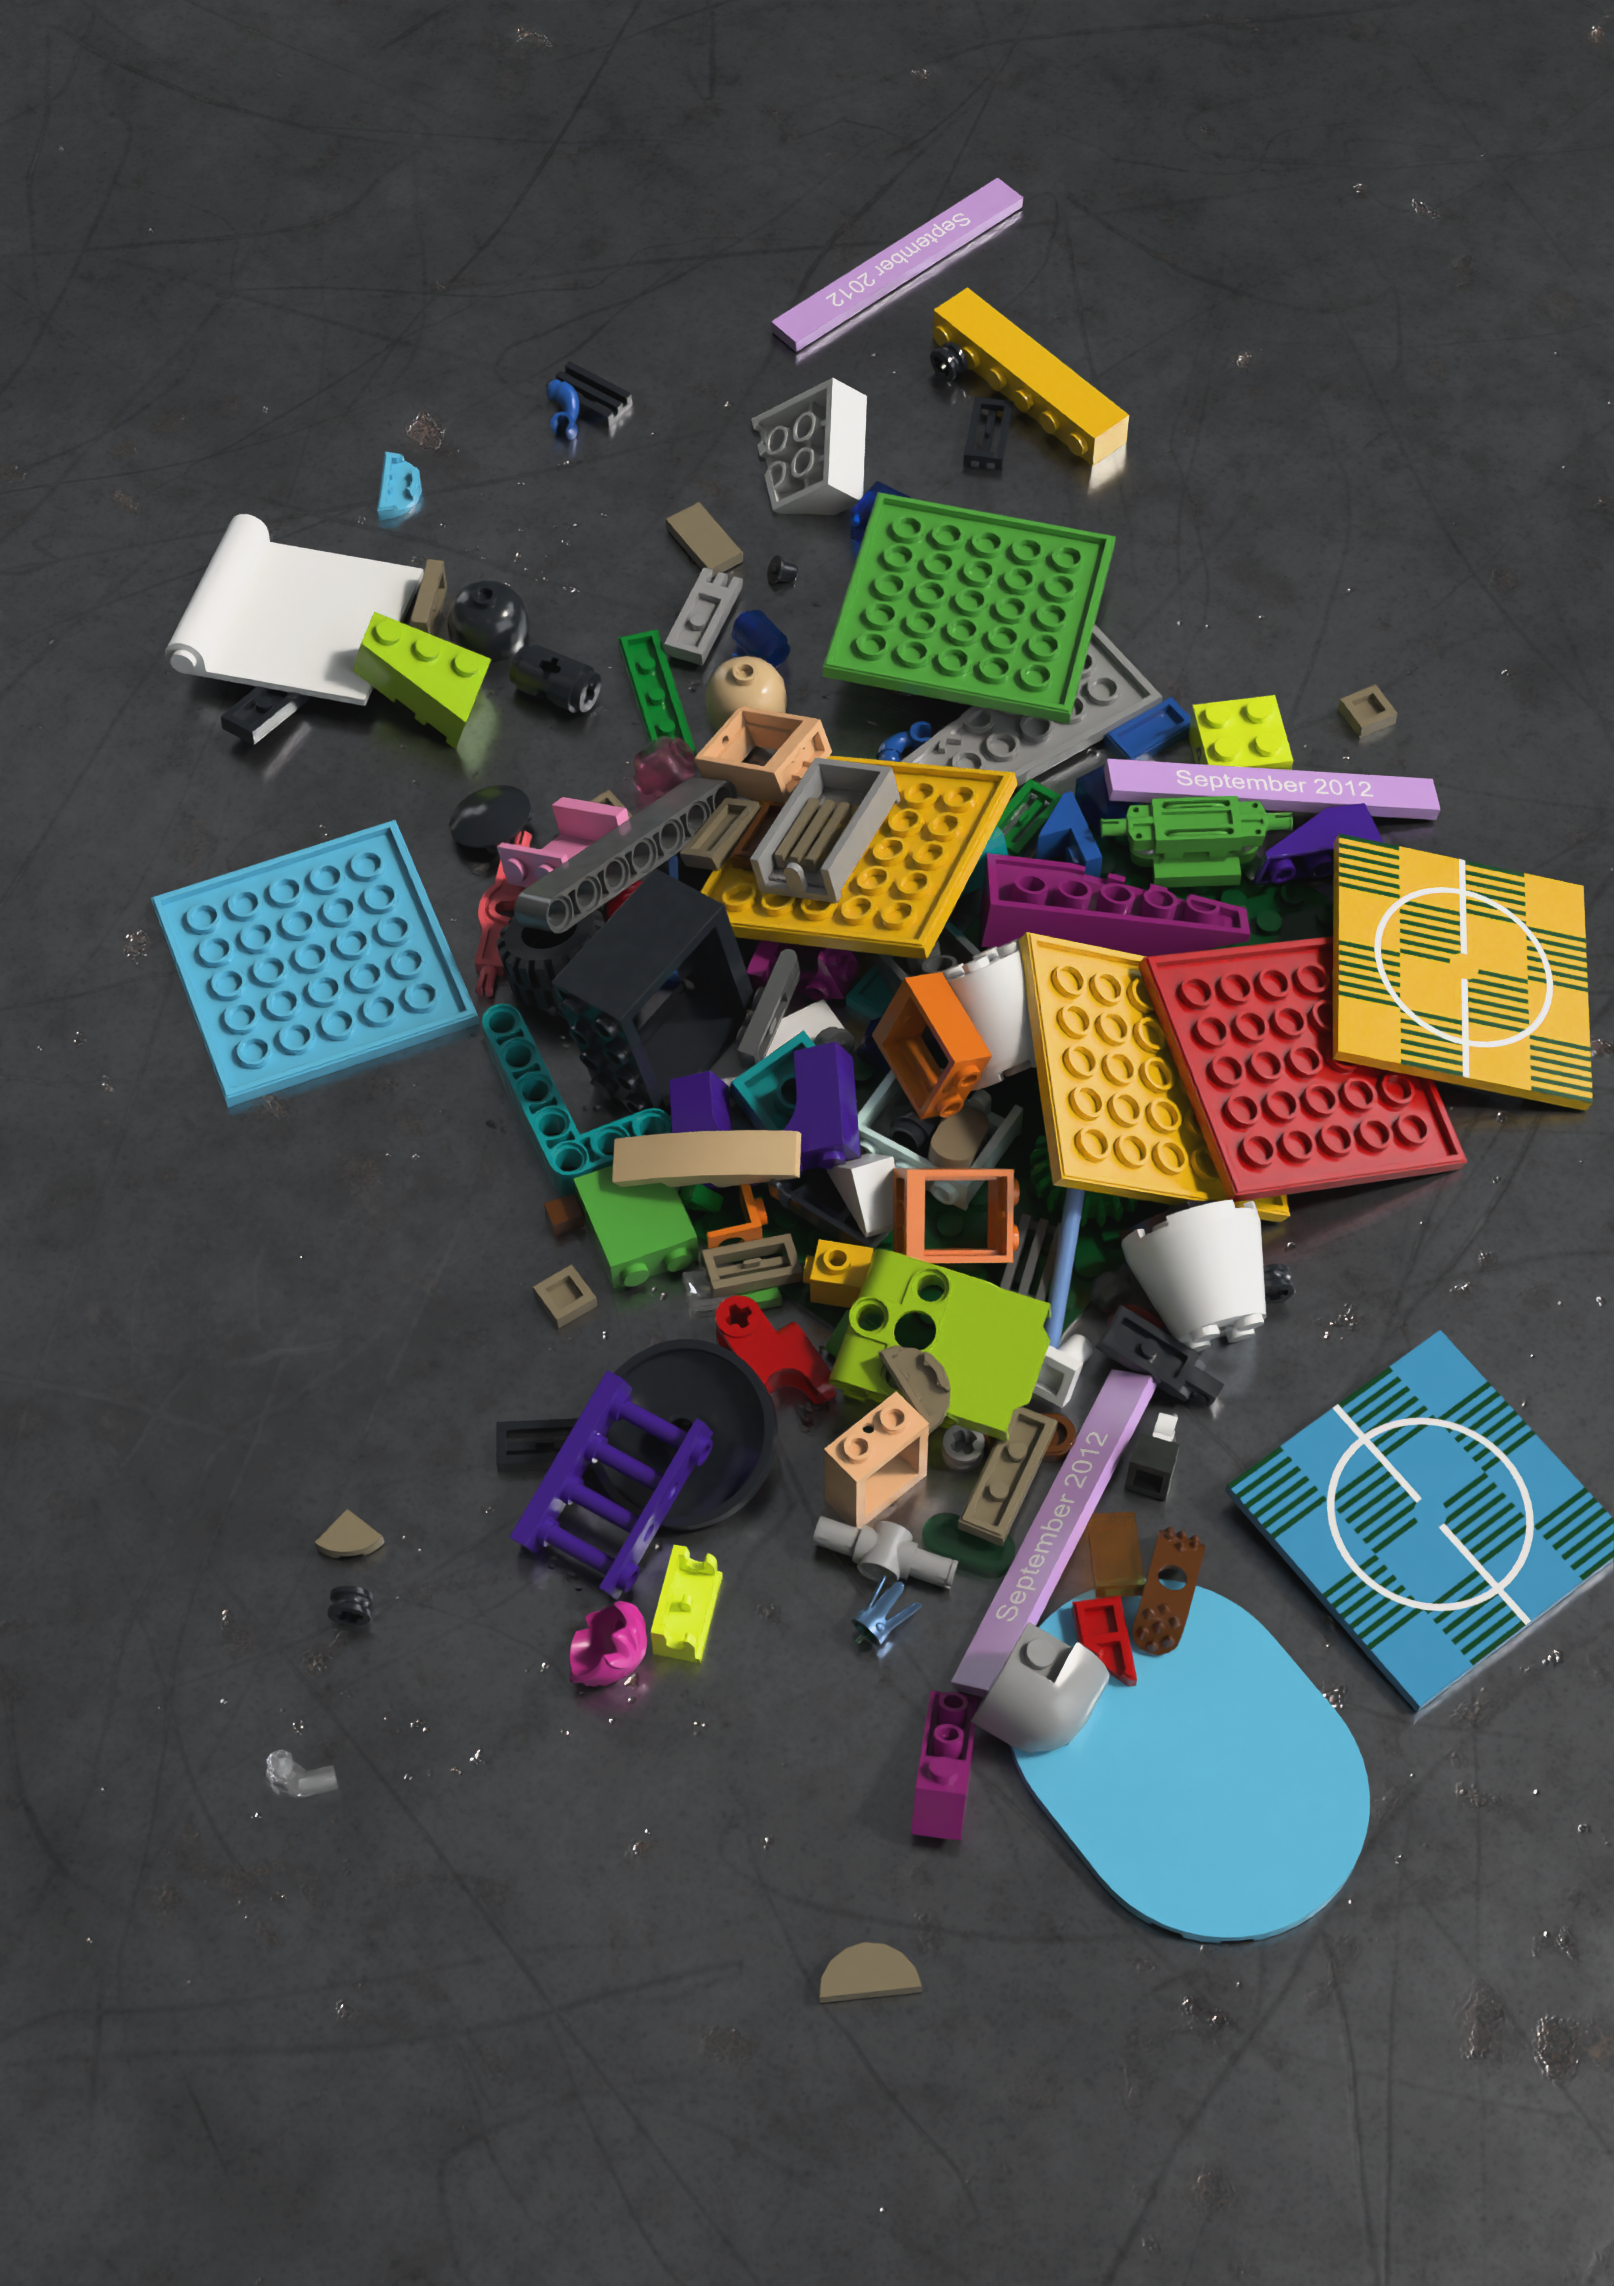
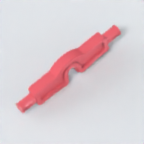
M521 830L514 836L513 844L529 847L532 835L524 831L522 838ZM501 859L495 883L483 894L478 908L481 937L475 957L476 972L480 974L477 986L475 987V993L483 997L485 991L486 998L493 996L496 977L505 976L506 974L498 953L497 940L501 938L499 933L503 927L509 925L508 921L511 918L498 913L514 911L518 895L526 889V887L507 883Z

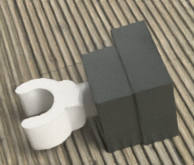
M1160 1412L1153 1435L1140 1434L1129 1462L1125 1489L1166 1501L1180 1444L1172 1442L1178 1417Z

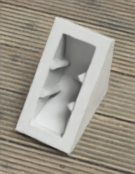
M867 1153L861 1155V1158L846 1161L844 1165L827 1169V1173L865 1238L893 1230V1168H896L893 1156Z

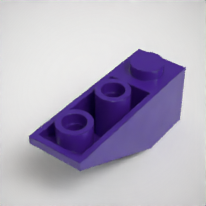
M1365 803L1328 807L1265 852L1253 878L1254 883H1283L1293 879L1322 878L1334 874V841L1339 833L1384 843Z

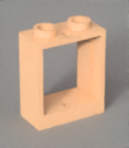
M741 707L733 713L694 759L701 777L732 782L735 785L738 797L764 802L769 800L786 803L814 758L827 759L832 750L820 719L751 707ZM755 746L778 750L765 766L742 762Z
M897 1391L824 1449V1500L848 1525L859 1529L869 1523L927 1475L929 1423ZM871 1426L874 1431L872 1433H865L863 1428Z

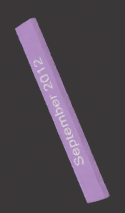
M999 178L994 179L771 321V331L795 352H798L1022 208L1023 197Z
M1107 759L1104 766V775L1110 801L1151 803V799L1238 796L1239 802L1260 801L1265 810L1320 813L1328 807L1365 803L1371 816L1436 820L1441 811L1433 779L1122 759Z
M1111 1370L951 1681L957 1691L984 1697L993 1680L1004 1666L1028 1622L1036 1626L1157 1387L1151 1375Z

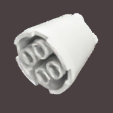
M1018 939L998 948L995 946L972 957L973 961L966 964L961 963L942 971L992 1054L991 1059L981 1073L980 1080L973 1086L971 1091L999 1083L1004 1080L1003 1075L1007 1077L1030 1067H1036L1026 998L1025 975Z
M1233 1199L1189 1208L1166 1216L1167 1221L1152 1228L1153 1232L1147 1235L1144 1229L1135 1230L1125 1237L1121 1243L1128 1266L1172 1337L1196 1352L1209 1348L1211 1346L1210 1340L1226 1336L1228 1343L1248 1339L1255 1335L1254 1328L1264 1324L1266 1301L1261 1221L1253 1201L1244 1203V1208H1235Z

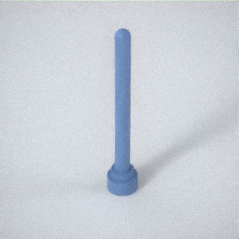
M1067 1188L1048 1299L1052 1315L1050 1319L1046 1318L1044 1323V1329L1050 1339L1049 1345L1056 1349L1060 1347L1085 1190Z

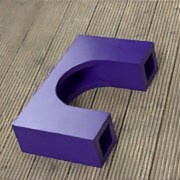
M836 1041L793 1051L797 1100L793 1116L783 1131H798L801 1133L800 1175L803 1174V1170L817 1167L833 1169L834 1166L846 1164V1161L861 1158L853 1057ZM709 1070L669 1080L672 1133L732 1131L729 1088L718 1076ZM712 1183L702 1184L716 1193H719V1189L726 1188H719ZM760 1183L750 1184V1187L759 1185Z

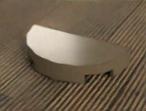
M895 1345L878 1351L879 1358L902 1395L929 1423V1434L932 1433L943 1422L950 1407L951 1387L944 1367L931 1353L922 1352L915 1348H902V1346Z
M863 1942L845 1948L830 1960L821 1977L819 2003L922 1992V1984L916 1967L902 1952L886 1944Z

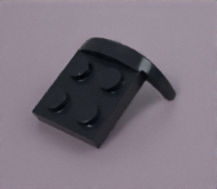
M817 1167L803 1170L800 1178L790 1179L784 1184L775 1179H771L769 1182V1193L775 1202L842 1243L875 1249L892 1231L865 1238L827 1173V1169Z

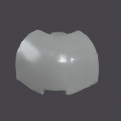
M1028 1622L1004 1666L990 1685L971 1722L1009 1745L1032 1754L1034 1751H1053L1066 1744L1068 1745L1087 1723L1109 1682L1110 1674L1105 1664L1092 1651L1079 1642H1076L1071 1647Z

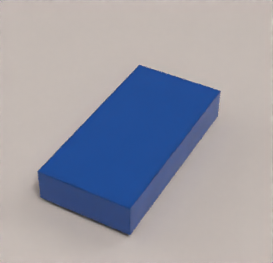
M1169 697L1162 701V703L1106 733L1104 744L1118 759L1147 761L1188 737L1191 717L1172 697Z

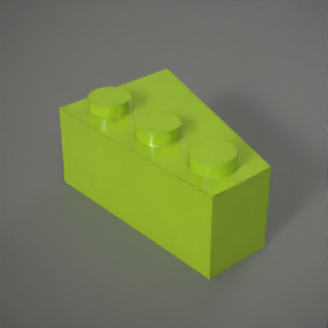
M374 612L361 641L352 671L394 702L398 699L416 713L414 717L424 726L427 723L431 724L447 737L445 742L456 749L491 659Z

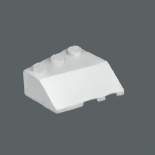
M831 378L751 419L753 429L760 433L761 442L757 446L759 455L766 459L768 469L764 476L774 512L778 514L836 515L863 502L866 395Z

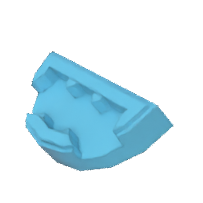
M385 451L377 507L378 520L394 519L409 512L418 503L422 493L418 468L405 461L404 456L401 454Z

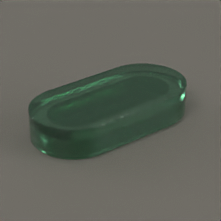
M946 1512L938 1513L930 1517L924 1524L922 1530L923 1549L959 1561L957 1569L984 1578H999L1007 1574L1015 1558L1016 1547L1009 1534L1003 1546L997 1545L958 1529V1521L961 1517L959 1515Z

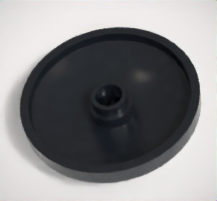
M677 1339L658 1343L643 1349L625 1361L614 1372V1374L623 1378L632 1387L633 1390L630 1394L632 1403L687 1433L696 1418L704 1422L713 1432L710 1438L713 1441V1445L707 1459L702 1465L694 1466L661 1523L660 1528L691 1530L710 1526L733 1515L754 1497L767 1478L774 1461L778 1442V1422L775 1406L765 1383L742 1358L732 1351L711 1342ZM623 1419L619 1422L614 1421L606 1435V1438H608L607 1444L662 1474H665L678 1451L675 1447ZM600 1461L592 1463L596 1475L608 1495L618 1505L640 1517L654 1491Z

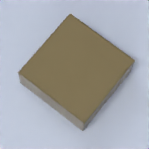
M1376 684L1345 696L1339 702L1338 710L1359 738L1396 723V710Z
M572 1264L533 1286L535 1298L558 1329L597 1307L596 1296Z

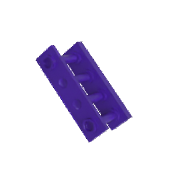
M607 1370L511 1533L510 1538L536 1555L542 1546L546 1547L550 1544L605 1575V1578L599 1588L610 1597L618 1600L622 1591L627 1593L635 1584L640 1573V1567L637 1565L694 1466L702 1465L707 1459L713 1445V1441L710 1440L713 1432L704 1422L696 1418L687 1433L632 1403V1397L630 1396L633 1390L632 1387L623 1378ZM623 1419L678 1449L665 1474L607 1444L608 1438H606V1435L614 1421L619 1422ZM600 1461L654 1491L640 1517L583 1485L584 1481L581 1478L590 1462L596 1463ZM574 1502L630 1533L616 1559L559 1528V1521L557 1519L566 1504L571 1505Z

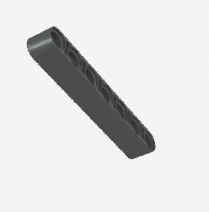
M694 776L687 779L523 890L518 895L514 907L517 923L525 928L559 934L565 932L683 850L725 798L738 799L735 785L730 781Z

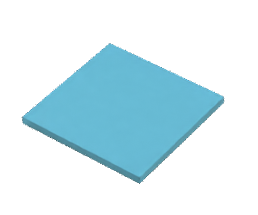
M396 820L151 898L153 908L227 1107L479 1024L476 1009Z

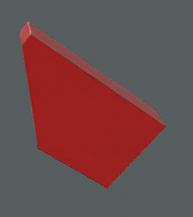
M1121 1596L1072 1602L1071 1610L1077 1641L1092 1651L1105 1664L1109 1674L1128 1687L1136 1686L1137 1676Z

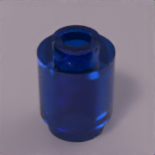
M746 611L735 620L731 635L732 639L748 656L761 658L770 663L774 668L780 666L787 659L791 650L790 645L787 643V636L763 611Z

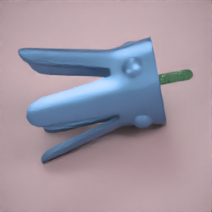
M883 1574L867 1606L858 1611V1614L851 1620L853 1626L861 1634L855 1640L856 1644H859L865 1638L872 1644L880 1646L887 1639V1635L892 1629L921 1608L922 1604L915 1602L888 1620L885 1619L904 1590L902 1582L893 1584L874 1603L886 1579L885 1574Z

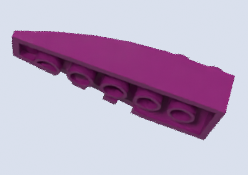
M986 854L979 919L981 947L992 948L997 946L998 948L1021 938L1026 932L1141 956H1158L1200 951L1247 942L1251 935L1247 911L1243 907L1193 894L1189 895L1187 900L1179 899L1173 893L1167 891L1168 888L1151 884L1149 890L1125 885L1126 877L1109 873L1107 880L1084 874L1086 867L1073 863Z

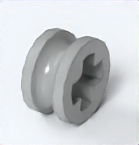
M957 1425L951 1426L943 1437L942 1457L945 1463L951 1469L957 1471L975 1469L984 1458L985 1438L982 1433ZM962 1440L964 1445L971 1442V1453L965 1455L963 1450L956 1453L955 1442Z

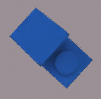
M1066 792L1062 795L1038 836L1036 859L1047 860L1065 855L1067 863L1085 866L1084 874L1100 878L1102 855L1073 792Z

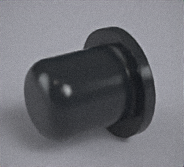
M774 556L767 570L768 581L772 584L778 581L784 583L795 582L798 577L797 566L784 562L781 556Z

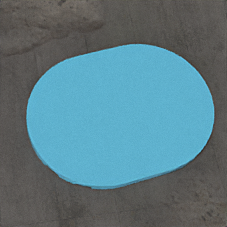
M1132 1579L1103 1585L1065 1603L1052 1613L1039 1628L1073 1647L1078 1641L1071 1610L1072 1602L1121 1596L1137 1676L1136 1686L1128 1687L1110 1674L1109 1682L1087 1723L1068 1745L1066 1744L1053 1751H1034L1032 1754L1011 1745L1010 1749L1017 1771L1027 1790L1098 1882L1117 1902L1150 1925L1154 1923L1164 1929L1181 1934L1182 1938L1200 1942L1221 1943V1941L1254 1939V1941L1262 1940L1288 1931L1318 1913L1341 1890L1351 1875L1364 1844L1370 1816L1369 1783L1362 1755L1349 1728L1333 1706L1257 1619L1234 1602L1199 1586L1195 1587L1180 1642L1174 1650L1162 1655L1150 1654L1141 1650L1135 1643L1132 1634L1134 1620L1146 1579ZM1159 1579L1160 1583L1170 1590H1179L1185 1586L1184 1582Z

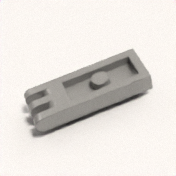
M703 568L664 643L665 654L703 666L741 591L743 579L734 576L727 588L725 586L728 574L718 572L713 583H710L713 570Z

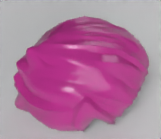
M624 1601L615 1602L609 1607L587 1614L585 1619L589 1628L575 1631L570 1646L569 1661L571 1671L569 1680L573 1684L583 1683L586 1686L595 1687L601 1685L605 1687L628 1676L641 1663L647 1647L646 1623L638 1608L632 1603Z

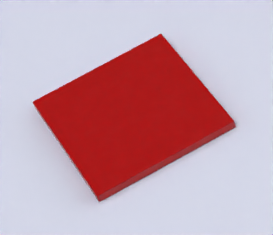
M1333 936L1144 957L1138 964L1228 1200L1233 1199V1202L1454 1171L1460 1170L1467 1163L1434 1080L1333 1059Z

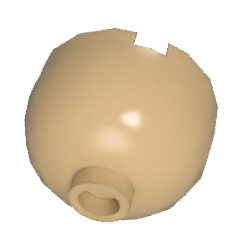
M741 656L723 662L710 676L706 687L705 705L708 721L718 731L733 713L741 707L786 713L787 694L783 678L770 663L761 658Z

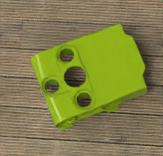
M876 1249L858 1300L854 1302L849 1311L850 1322L828 1382L834 1387L843 1390V1396L862 1402L870 1399L882 1403L896 1391L904 1398L900 1390L888 1385L891 1375L879 1358L878 1351L895 1345L900 1346L894 1336L895 1325L898 1320L911 1312L921 1313L933 1320L936 1334L933 1342L920 1351L931 1353L944 1367L951 1387L950 1407L939 1427L949 1429L951 1426L957 1425L1008 1442V1427L1013 1412L1029 1404L1050 1344V1339L1043 1327L1045 1319H1050L1052 1315L1050 1303L1015 1293L985 1280L900 1253ZM929 1285H938L944 1289L942 1297L933 1302L925 1301L919 1295L922 1289ZM869 1314H878L884 1318L881 1327L874 1331H865L860 1328L861 1320Z

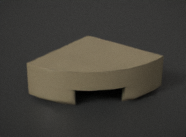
M346 1509L316 1540L315 1546L319 1552L332 1558L359 1554L364 1556L380 1548L384 1544V1539L380 1533L349 1509Z

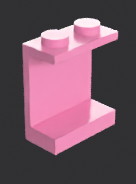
M566 797L560 798L552 804L560 835L545 847L535 849L503 842L497 846L507 883L528 888L629 819L627 809Z

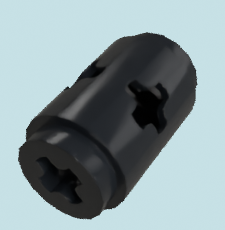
M537 644L522 646L515 654L511 663L509 678L519 691L573 713L578 711L587 712L592 708L599 696L601 676L594 672L593 667Z

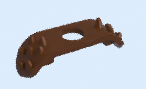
M1172 1527L1159 1530L1132 1629L1135 1643L1145 1652L1155 1655L1167 1654L1174 1650L1180 1642L1205 1551V1545L1200 1543L1197 1535L1188 1539L1185 1531L1175 1534ZM1164 1569L1177 1570L1183 1575L1185 1586L1179 1590L1167 1589L1160 1583L1158 1573Z

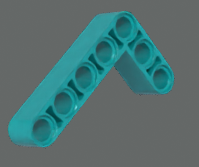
M503 1003L493 1005L484 1012L482 1027L487 1053L557 1194L562 1197L572 1193L575 1195L574 1178L612 1166L614 1155L605 1154L614 1151L615 1139L672 1133L671 1117L661 1109L651 1108L579 1134L520 1012L512 1005ZM520 1064L525 1065V1066H523V1067H514V1066L520 1065ZM536 1098H541V1099H542V1100L536 1101V1102L531 1101L532 1099H536ZM549 1133H560L557 1136H546ZM570 1167L578 1168L575 1171H563Z

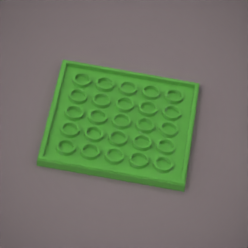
M877 492L824 661L822 677L1069 724L1115 547L1116 536Z

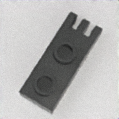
M785 949L780 953L766 987L760 986L755 993L752 1002L754 1014L749 1025L743 1024L737 1034L735 1050L738 1052L741 1067L744 1069H750L766 1057L801 977L797 955L791 949Z

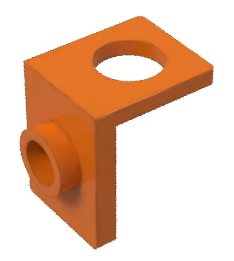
M750 1184L739 1185V1199L746 1224L706 1233L708 1249L722 1247L719 1246L722 1241L734 1237L742 1238L738 1243L763 1239L762 1225L768 1224L766 1210L762 1197L754 1199Z

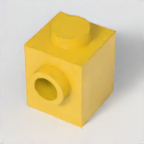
M819 1239L815 1256L807 1255L804 1266L803 1283L810 1284V1302L851 1308L854 1302L858 1300L874 1256V1248Z

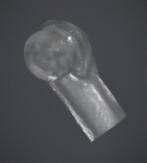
M286 1750L274 1751L266 1760L268 1768L266 1775L270 1783L292 1798L300 1799L339 1789L334 1765L306 1771L292 1760V1754Z

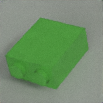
M613 1165L573 1179L576 1200L613 1290L623 1286H637L651 1276L666 1271H680L688 1267L692 1262L699 1260L697 1235L675 1187L670 1188L663 1183L620 1187L612 1183Z

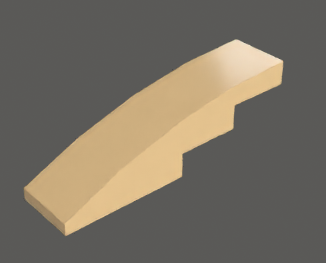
M734 1130L667 1133L617 1138L614 1140L612 1183L620 1187L663 1183L670 1188L712 1183L720 1188L769 1182L771 1179L800 1178L801 1133L798 1131Z

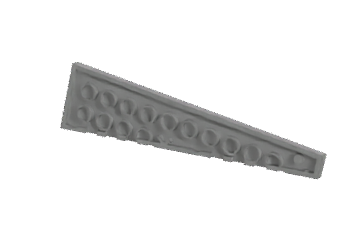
M1094 625L1069 724L972 706L958 720L948 724L901 762L1014 772L1017 779L1016 787L1027 782L1029 778L1033 779L1105 738L1106 733L1162 703V695L1109 638Z

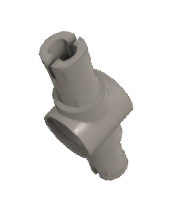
M821 1515L812 1540L814 1545L851 1556L852 1562L858 1564V1571L874 1582L879 1583L881 1577L885 1574L886 1579L883 1584H895L899 1578L907 1580L908 1576L950 1590L959 1562L919 1549V1543L912 1541L913 1536L909 1530L889 1521H876L871 1527L863 1525L862 1529Z

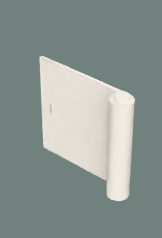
M248 514L236 515L229 523L165 649L166 659L180 673L365 706L373 686L353 672L352 669L373 613L377 612L403 623L423 578L424 570L270 542L267 527L261 520Z

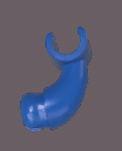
M554 379L548 384L546 394L550 400L557 401L562 406L564 412H558L553 415L550 425L554 434L557 435L561 426L569 424L566 428V436L569 440H572L578 432L575 423L579 414L578 394L574 387L566 381L561 382L558 379Z
M920 721L913 724L910 731L899 732L890 736L879 746L876 756L877 760L900 762L901 754L905 748L911 746L912 750L915 751L930 739L932 734L931 726L925 721Z

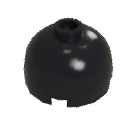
M487 580L471 583L459 591L449 607L447 627L451 643L490 658V663L509 659L525 645L524 639L527 634L529 635L530 630L529 617L522 598L508 585L498 581Z

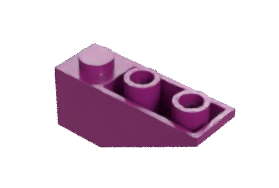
M930 1690L915 1787L911 1834L961 1841L976 1724L972 1723L971 1720L978 1709L979 1696Z

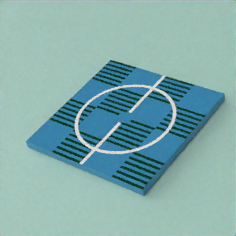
M1441 1330L1231 1481L1225 1489L1229 1497L1416 1712L1614 1561L1613 1517Z

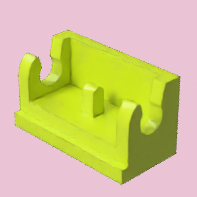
M673 1545L650 1632L652 1650L655 1655L701 1663L723 1575L722 1572L717 1570V1560L712 1554L707 1553L704 1562H699L689 1557L690 1552L687 1547Z

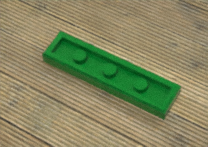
M658 629L618 637L619 650L650 750H653L654 746L660 745L657 751H651L657 772L683 767L684 765L687 766L688 764L692 765L689 761L696 764L694 759L697 756L696 749ZM671 737L683 747V750L677 756L672 746L661 739ZM666 753H670V754H671V756H663V755H665Z

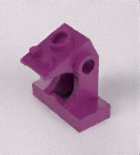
M759 941L747 969L754 995L760 986L766 987L777 959L785 949L795 951L798 963L818 968L811 972L800 971L801 977L794 991L807 995L812 1000L845 999L851 982L857 976L859 965L849 950Z

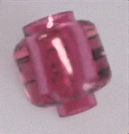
M661 736L634 757V782L642 793L646 795L652 794L657 798H661L687 779L694 777L695 755L691 748L680 738L675 737L673 739Z

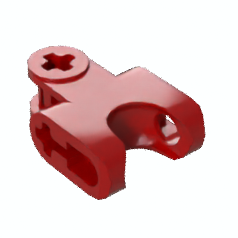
M735 1295L726 1298L719 1304L715 1317L717 1326L716 1341L718 1345L742 1358L759 1375L770 1394L775 1389L793 1386L802 1390L814 1404L818 1405L837 1395L836 1387L828 1382L831 1375L829 1367L796 1322H791L775 1331L759 1305L753 1299L746 1296Z

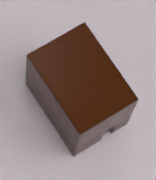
M574 1193L544 1203L545 1216L554 1236L584 1226L583 1214Z

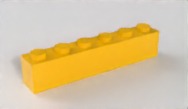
M968 287L933 310V338L940 347L948 341L958 345L967 359L968 369L975 371L985 379L992 389L1000 391L1009 400L1014 401L1013 403L1021 412H1026L1041 424L1047 433L1056 436L1068 446L1073 454L1082 457L1093 466L1127 442L1129 415Z

